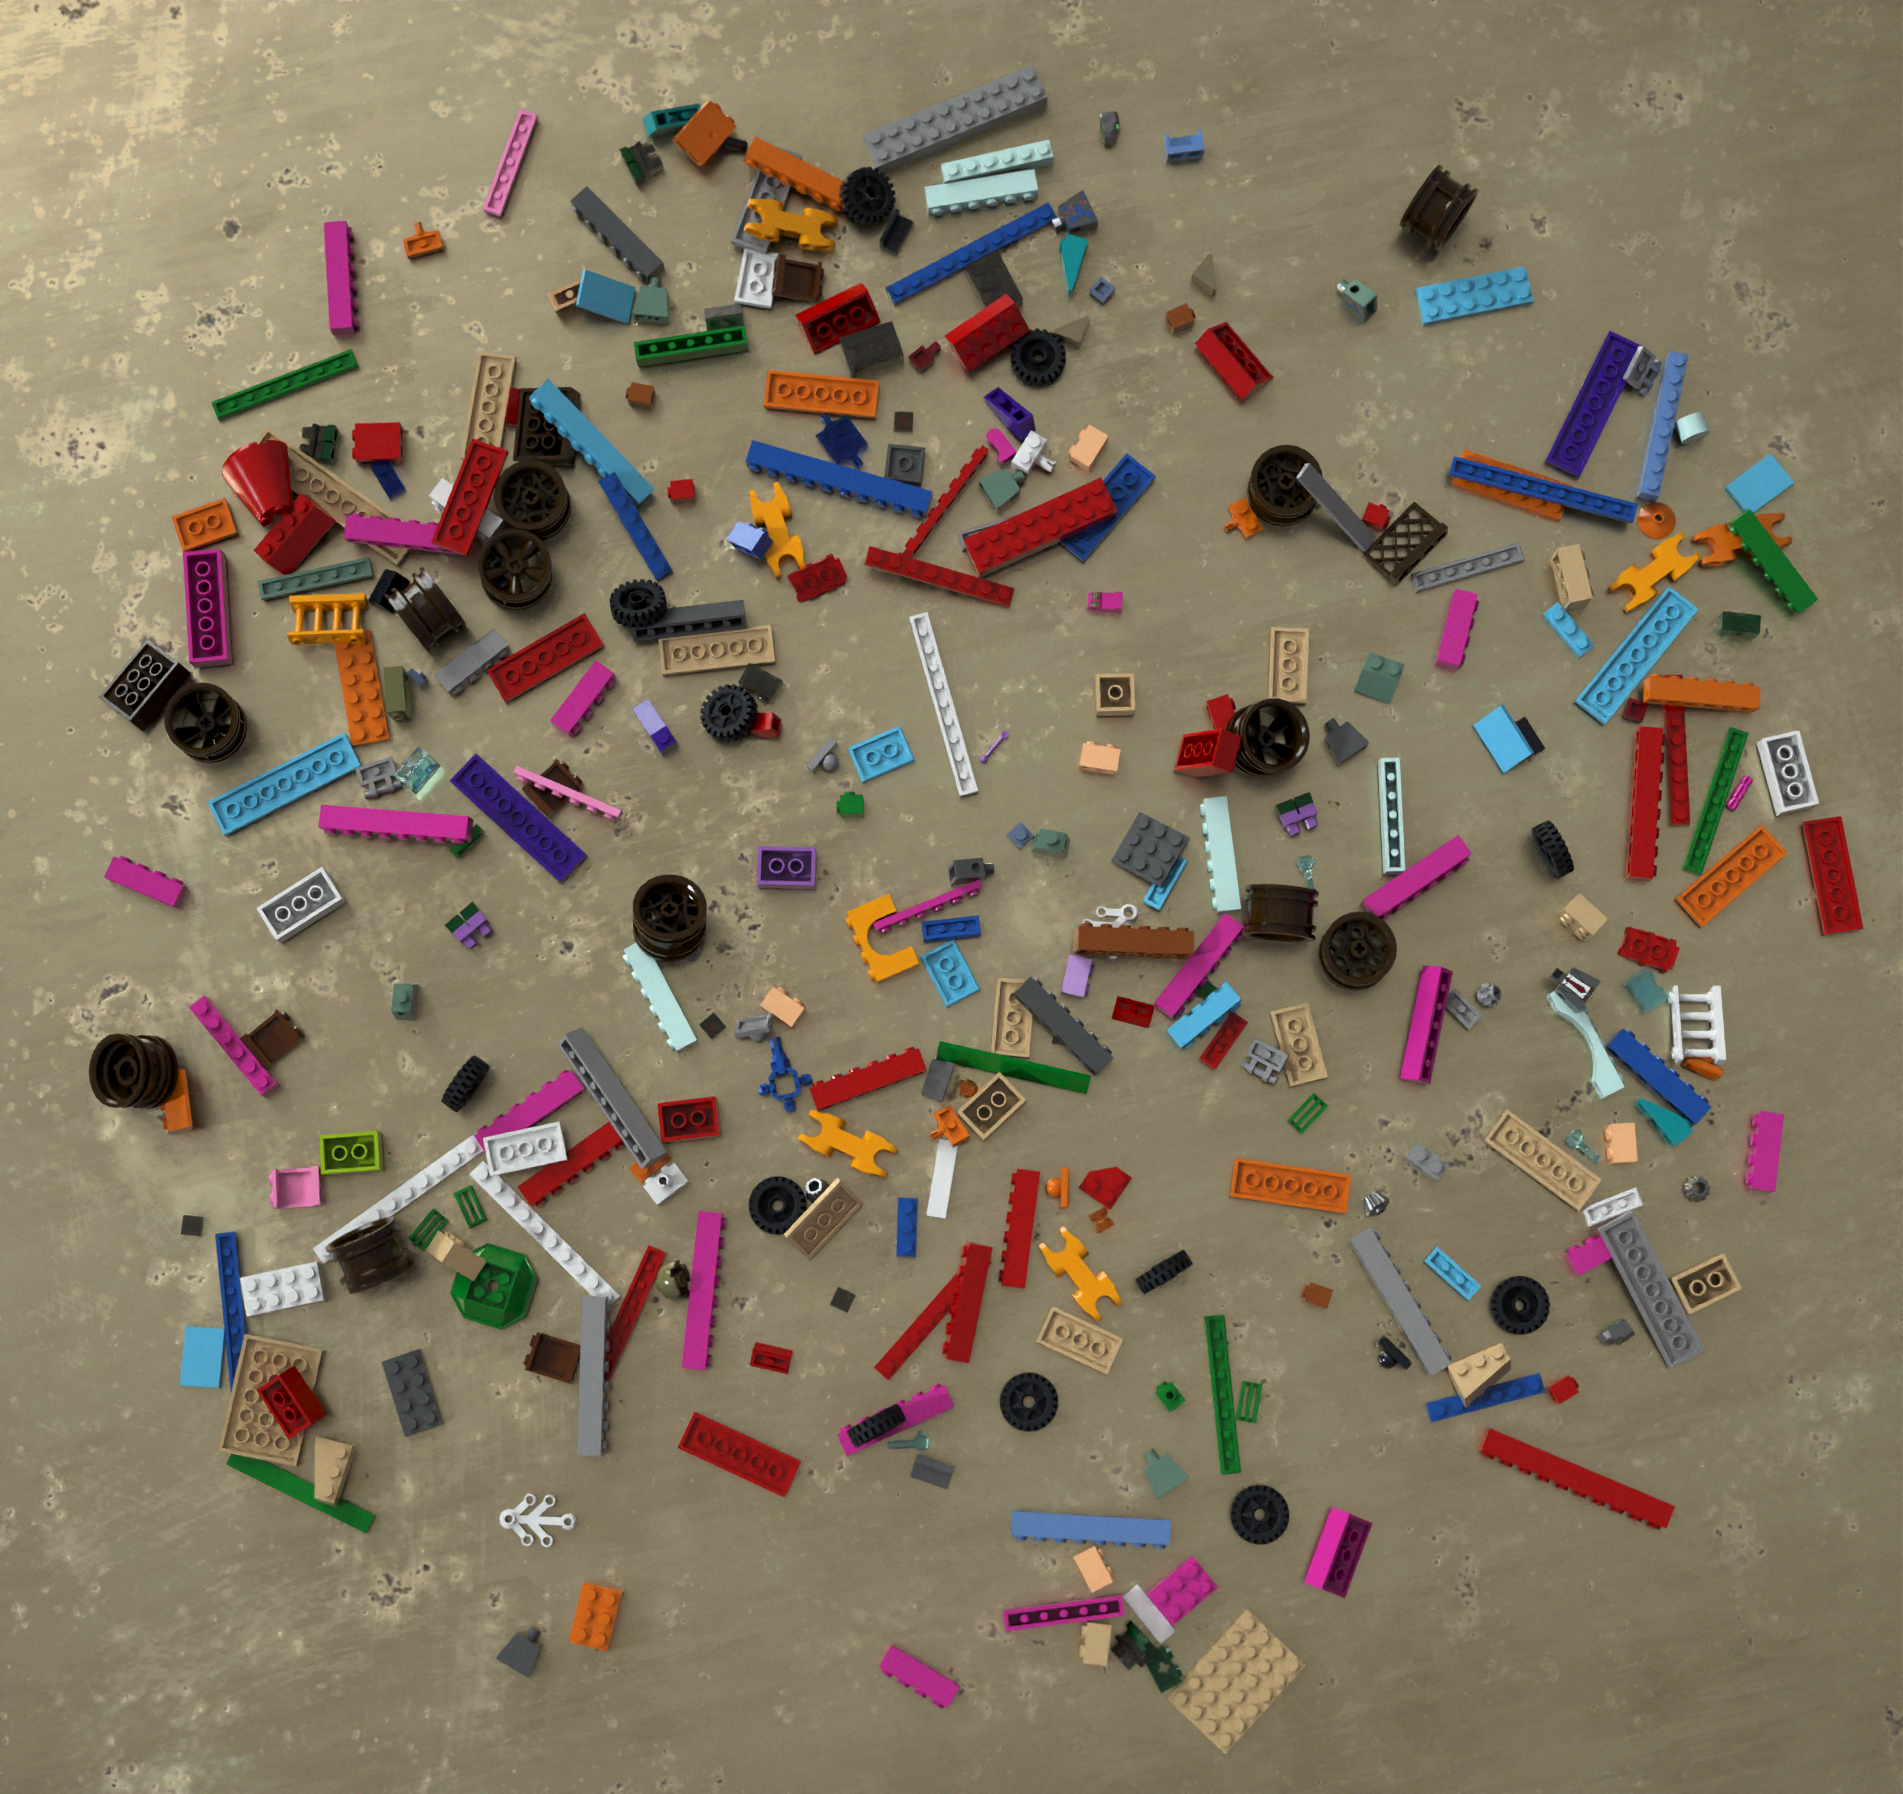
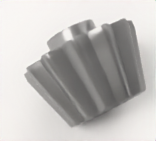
M1694 1175L1693 1178L1689 1177L1688 1181L1684 1183L1685 1188L1683 1190L1686 1192V1197H1689L1691 1201L1696 1200L1700 1202L1705 1200L1706 1196L1710 1194L1709 1189L1711 1187L1708 1185V1180H1704L1703 1176L1698 1177ZM1695 1185H1698V1186H1699V1188H1700V1191H1699V1192H1696V1191H1695V1189H1694V1186H1695Z
M818 1178L810 1179L805 1186L807 1199L814 1203L830 1186L828 1182Z
M1378 1191L1371 1192L1363 1200L1368 1217L1380 1215L1390 1203L1389 1199Z

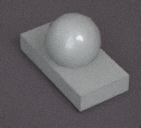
M829 738L807 765L811 773L814 774L820 766L830 771L838 766L839 758L832 752L837 746L835 739Z
M772 1013L740 1019L737 1022L734 1035L736 1038L750 1036L754 1041H762L767 1037L768 1032H771L775 1017Z

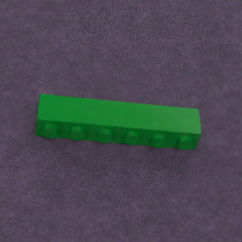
M745 325L634 342L638 367L749 350Z
M1745 509L1728 522L1731 526L1729 528L1730 532L1734 537L1738 536L1741 539L1740 545L1746 552L1750 551L1753 555L1752 561L1757 567L1761 566L1765 571L1763 573L1764 577L1769 582L1773 581L1776 585L1775 591L1780 597H1785L1788 601L1786 605L1791 612L1801 613L1818 600L1750 509Z

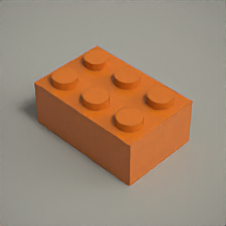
M583 1582L569 1642L609 1651L624 1590L591 1582Z

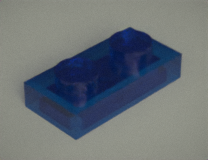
M379 461L370 466L389 499L406 491L389 461Z

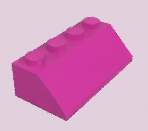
M1332 1507L1304 1582L1345 1598L1373 1523Z

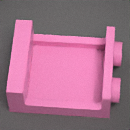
M320 1166L281 1170L272 1169V1174H269V1184L272 1186L273 1193H270V1204L273 1205V1208L289 1209L324 1206L323 1176Z

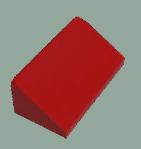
M511 387L509 389L506 424L508 427H516L520 389Z
M1117 996L1112 1019L1149 1028L1154 1005Z
M755 1342L750 1366L788 1374L793 1351Z

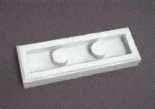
M1633 1188L1581 1210L1588 1227L1644 1205L1637 1188Z
M1138 1584L1122 1596L1160 1644L1176 1632Z

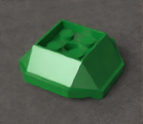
M489 1243L473 1250L472 1252L486 1260V1263L474 1281L457 1272L450 1294L464 1319L503 1330L526 1316L537 1277L525 1254ZM495 1280L498 1283V1288L492 1292L488 1286L491 1281Z

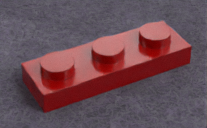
M1231 1012L1199 1060L1215 1070L1248 1022L1234 1012Z

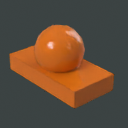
M1685 1057L1680 1065L1714 1081H1717L1724 1069L1713 1065L1714 1059H1711V1057Z
M1061 1168V1180L1052 1178L1045 1186L1049 1196H1060V1208H1067L1069 1206L1068 1168Z

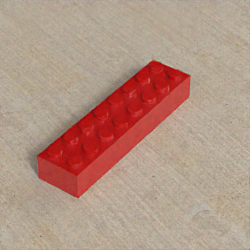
M1100 477L963 539L964 546L979 578L1116 517L1117 509Z

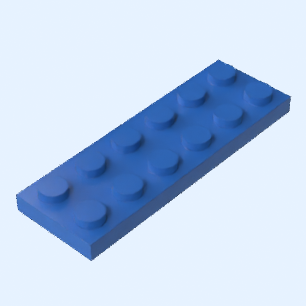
M1126 453L1103 480L1117 509V516L1059 543L1084 562L1154 481L1156 476Z

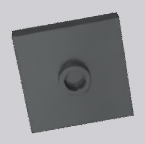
M888 444L884 478L905 484L922 485L925 447Z

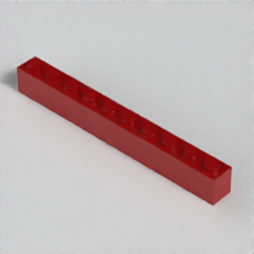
M1491 1428L1486 1429L1479 1447V1451L1483 1452L1482 1456L1493 1460L1496 1457L1501 1460V1464L1512 1468V1465L1520 1468L1519 1472L1529 1476L1531 1473L1538 1475V1480L1545 1483L1553 1481L1557 1483L1556 1487L1564 1491H1567L1568 1488L1574 1490V1495L1583 1499H1586V1496L1593 1498V1503L1602 1507L1605 1504L1612 1506L1611 1510L1623 1515V1512L1631 1514V1519L1638 1522L1645 1520L1649 1522L1648 1526L1660 1530V1528L1667 1529L1675 1506Z

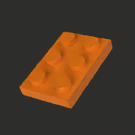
M225 498L172 516L183 552H188L238 534Z

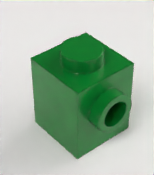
M845 792L844 795H840V801H836L837 812H841V818L864 817L863 794L855 795V792Z
M1164 1381L1156 1387L1158 1392L1155 1395L1169 1413L1186 1401L1172 1382L1167 1384Z

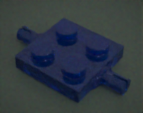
M824 413V416L822 415L820 418L826 424V427L816 435L817 440L835 464L841 465L845 461L852 460L857 468L860 465L862 466L863 462L858 457V453L868 446L866 440L847 415H844L839 420L832 421L827 413Z

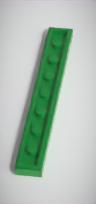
M352 349L211 403L217 419L220 421L359 368Z
M1732 727L1728 730L1682 868L1683 870L1702 875L1749 734L1747 732Z
M942 1041L939 1042L936 1060L948 1061L997 1074L1000 1072L1002 1075L1087 1094L1091 1075Z
M1224 1315L1205 1316L1221 1475L1241 1473Z
M231 1454L226 1465L364 1533L368 1532L376 1516L342 1498L339 1499L337 1507L318 1502L315 1499L314 1484L265 1460Z

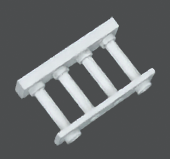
M1674 985L1671 991L1668 992V1003H1671L1674 1038L1672 1059H1675V1065H1680L1683 1057H1711V1059H1714V1065H1723L1726 1061L1721 986H1712L1707 994H1678V985ZM1679 1002H1707V1004H1710V1010L1708 1012H1680ZM1680 1020H1708V1022H1711L1712 1029L1709 1031H1681ZM1682 1038L1710 1039V1041H1713V1047L1711 1049H1682Z

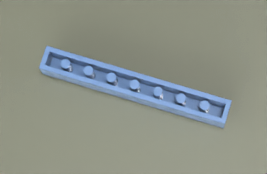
M1670 351L1665 358L1636 499L1656 502L1660 495L1688 354Z
M1012 1511L1011 1536H1015V1540H1027V1537H1035V1541H1047V1538H1055L1054 1542L1066 1543V1539H1074V1543L1086 1544V1540H1094L1096 1545H1106V1541L1114 1542V1546H1126V1542L1134 1543V1547H1146V1544H1154L1153 1548H1165V1545H1170L1171 1520Z

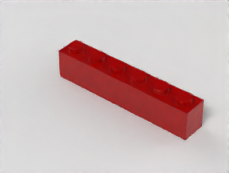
M914 1047L903 1050L904 1054L896 1056V1053L885 1057V1061L878 1063V1060L868 1063L866 1068L860 1069V1067L849 1070L847 1075L842 1076L840 1073L830 1077L831 1080L825 1083L823 1080L813 1083V1087L809 1089L817 1111H822L927 1072L919 1048L914 1049Z
M609 1121L566 1152L568 1160L548 1164L520 1184L518 1189L530 1206L534 1207L536 1205L539 1207L547 1201L546 1198L549 1195L555 1196L561 1192L563 1185L575 1182L579 1178L577 1175L583 1171L585 1173L589 1172L595 1167L594 1163L598 1160L604 1161L610 1156L612 1150L615 1148L616 1150L621 1149L625 1146V1143Z
M1017 1169V1173H1012L1011 1184L1015 1185L1014 1193L1010 1192L1009 1204H1012V1211H1007L1006 1223H1009L1010 1226L1009 1231H1005L1003 1242L1007 1243L1006 1251L1002 1250L1001 1262H1005L1004 1270L999 1272L998 1279L1004 1287L1025 1289L1040 1172Z
M966 1241V1245L962 1246V1265L959 1264L957 1269L959 1280L953 1289L955 1300L950 1305L949 1315H951L950 1323L947 1322L945 1328L947 1339L946 1342H943L941 1353H943L945 1359L969 1363L993 1248L989 1245Z

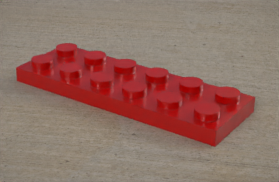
M472 438L431 543L433 545L468 557L495 485L509 454L507 450Z
M584 613L493 665L486 671L503 700L507 703L604 647Z
M1842 816L1803 822L1802 827L1823 934L1829 935L1862 930L1863 923Z
M697 1412L693 1413L678 1445L679 1449L784 1498L801 1463L800 1460Z

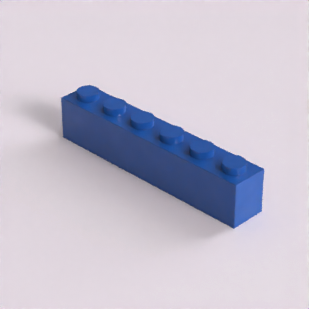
M1624 1028L1619 1030L1606 1045V1049L1681 1117L1688 1119L1692 1126L1697 1124L1711 1108L1708 1104L1709 1101L1703 1095H1697L1693 1091L1694 1087L1686 1081L1684 1083L1678 1078L1680 1075L1671 1068L1669 1070L1664 1065L1665 1062L1662 1058L1650 1053V1048L1643 1042L1639 1043L1635 1039L1636 1036L1633 1032Z

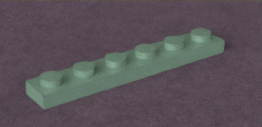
M366 557L258 581L261 599L264 601L373 577L370 558Z

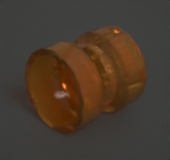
M1106 1207L1088 1216L1094 1222L1097 1233L1114 1225L1113 1220L1107 1215Z

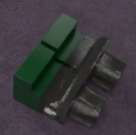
M638 141L634 146L620 149L621 156L636 186L655 177V172L663 167L659 156L652 159L648 157V155L656 152L651 141L643 144Z
M313 423L312 427H303L302 438L310 439V444H300L299 450L316 462L334 465L335 447L339 430L335 425L329 424L327 426H320Z
M1132 1621L1126 1625L1128 1630L1122 1636L1114 1637L1118 1643L1111 1649L1129 1671L1136 1664L1143 1667L1159 1652Z

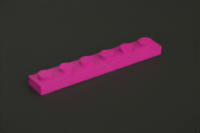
M978 879L873 923L875 931H880L881 934L890 931L893 925L898 924L902 926L907 924L912 917L916 916V919L924 917L929 910L933 909L935 912L943 909L946 903L951 902L955 904L962 901L963 896L968 894L970 897L980 893V889H982L981 881Z

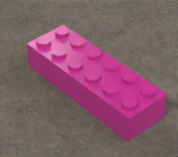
M221 549L183 552L189 663L194 668L232 664L226 555Z
M1457 835L1366 897L1359 906L1364 912L1386 920L1391 915V911L1396 913L1407 904V900L1410 902L1414 901L1423 893V889L1428 891L1438 883L1437 880L1439 878L1443 881L1454 872V868L1459 870L1470 861L1468 857L1472 853L1460 836Z

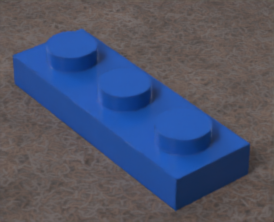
M979 915L922 922L924 942L981 936Z
M898 1198L896 1257H916L918 1198Z

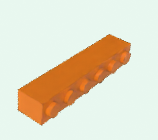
M756 136L754 137L743 160L748 167L758 169L766 176L774 177L780 180L782 184L790 185L796 188L798 192L812 196L817 202H824L830 205L835 211L844 212L843 208H845V205L840 203L843 199L839 198V193L842 192L840 186L843 185V180Z
M1652 674L1644 680L1643 703L1753 713L1760 709V686H1753V683L1749 682L1735 684V681H1724V683H1720L1715 679L1699 681V678L1695 677L1680 679V676H1669V678L1662 677L1661 674Z

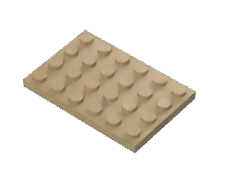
M245 1334L218 1451L297 1466L305 1429L288 1439L257 1392V1389L295 1365L313 1393L323 1349Z
M1246 1609L1166 1699L1226 1754L1306 1664Z

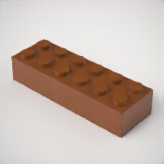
M1082 923L1081 926H1078L1073 931V954L1187 960L1194 954V931H1189V928L1169 930V927H1158V930L1150 929V926H1139V929L1131 928V925H1120V928H1113L1111 924H1101L1100 927H1093L1092 923Z

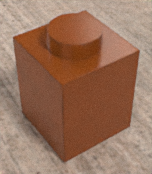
M1187 303L1167 311L1165 316L1173 334L1193 326L1194 318H1196L1193 309L1189 308Z
M632 382L631 387L627 388L626 399H628L629 405L652 409L655 396L654 386Z
M1310 1282L1308 1286H1304L1301 1296L1304 1297L1303 1302L1327 1309L1333 1290Z

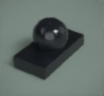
M1385 1335L1378 1339V1343L1385 1349L1378 1357L1382 1367L1390 1369L1395 1367L1397 1362L1405 1370L1411 1366V1360Z

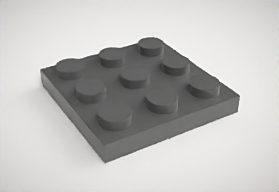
M1139 812L1111 861L1162 888L1190 838Z

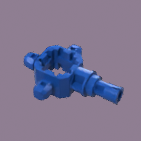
M775 1037L776 1043L773 1038L768 1039L772 1051V1061L770 1062L772 1073L768 1078L770 1084L760 1085L758 1087L759 1095L766 1096L772 1092L773 1098L778 1102L785 1101L783 1103L785 1110L792 1112L796 1109L793 1099L799 1098L802 1093L801 1085L805 1087L812 1084V1078L810 1074L801 1075L802 1077H798L797 1071L791 1068L790 1060L787 1058L786 1053L783 1052L781 1037ZM789 1074L793 1075L796 1091L785 1095H778L774 1079Z

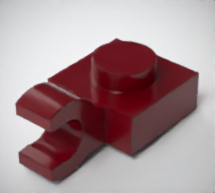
M937 341L933 342L927 349L922 345L909 355L908 359L919 372H922L935 361L932 356L941 351V346Z

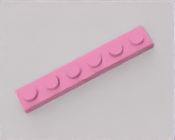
M519 109L485 201L484 212L499 217L502 216L538 119L537 114Z
M517 765L513 773L518 776L517 779L524 783L528 781L535 783L534 787L545 791V789H549L552 791V795L559 798L563 796L570 798L569 802L578 806L580 803L587 806V810L597 813V811L605 813L604 817L613 821L615 818L620 820L623 812L615 807Z

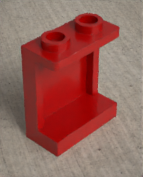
M400 422L355 423V430H352V440L355 441V448H352V458L355 459L358 465L368 461H394L396 464H403V427Z

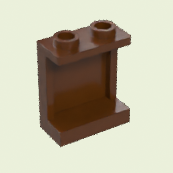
M778 254L774 262L771 295L815 303L822 294V286H820V279L822 280L824 276L822 262L817 264L789 260L786 259V255Z
M555 758L553 760L554 763L540 775L577 792L583 790L581 786L582 780L576 774L571 775L567 771L569 766L563 760L559 762ZM533 782L530 785L526 784L522 788L523 792L549 819L560 811L570 799L565 796L562 798L556 797L551 794L552 791L549 789H545V791L534 787L535 783Z
M277 1008L274 1010L275 1013L250 1034L245 1033L240 1038L266 1069L271 1068L304 1040L301 1036L303 1032L296 1024L292 1026L289 1022L290 1016L284 1010L280 1011Z
M537 1332L536 1336L533 1335L530 1341L531 1352L526 1355L524 1360L525 1370L572 1384L580 1361V1345Z

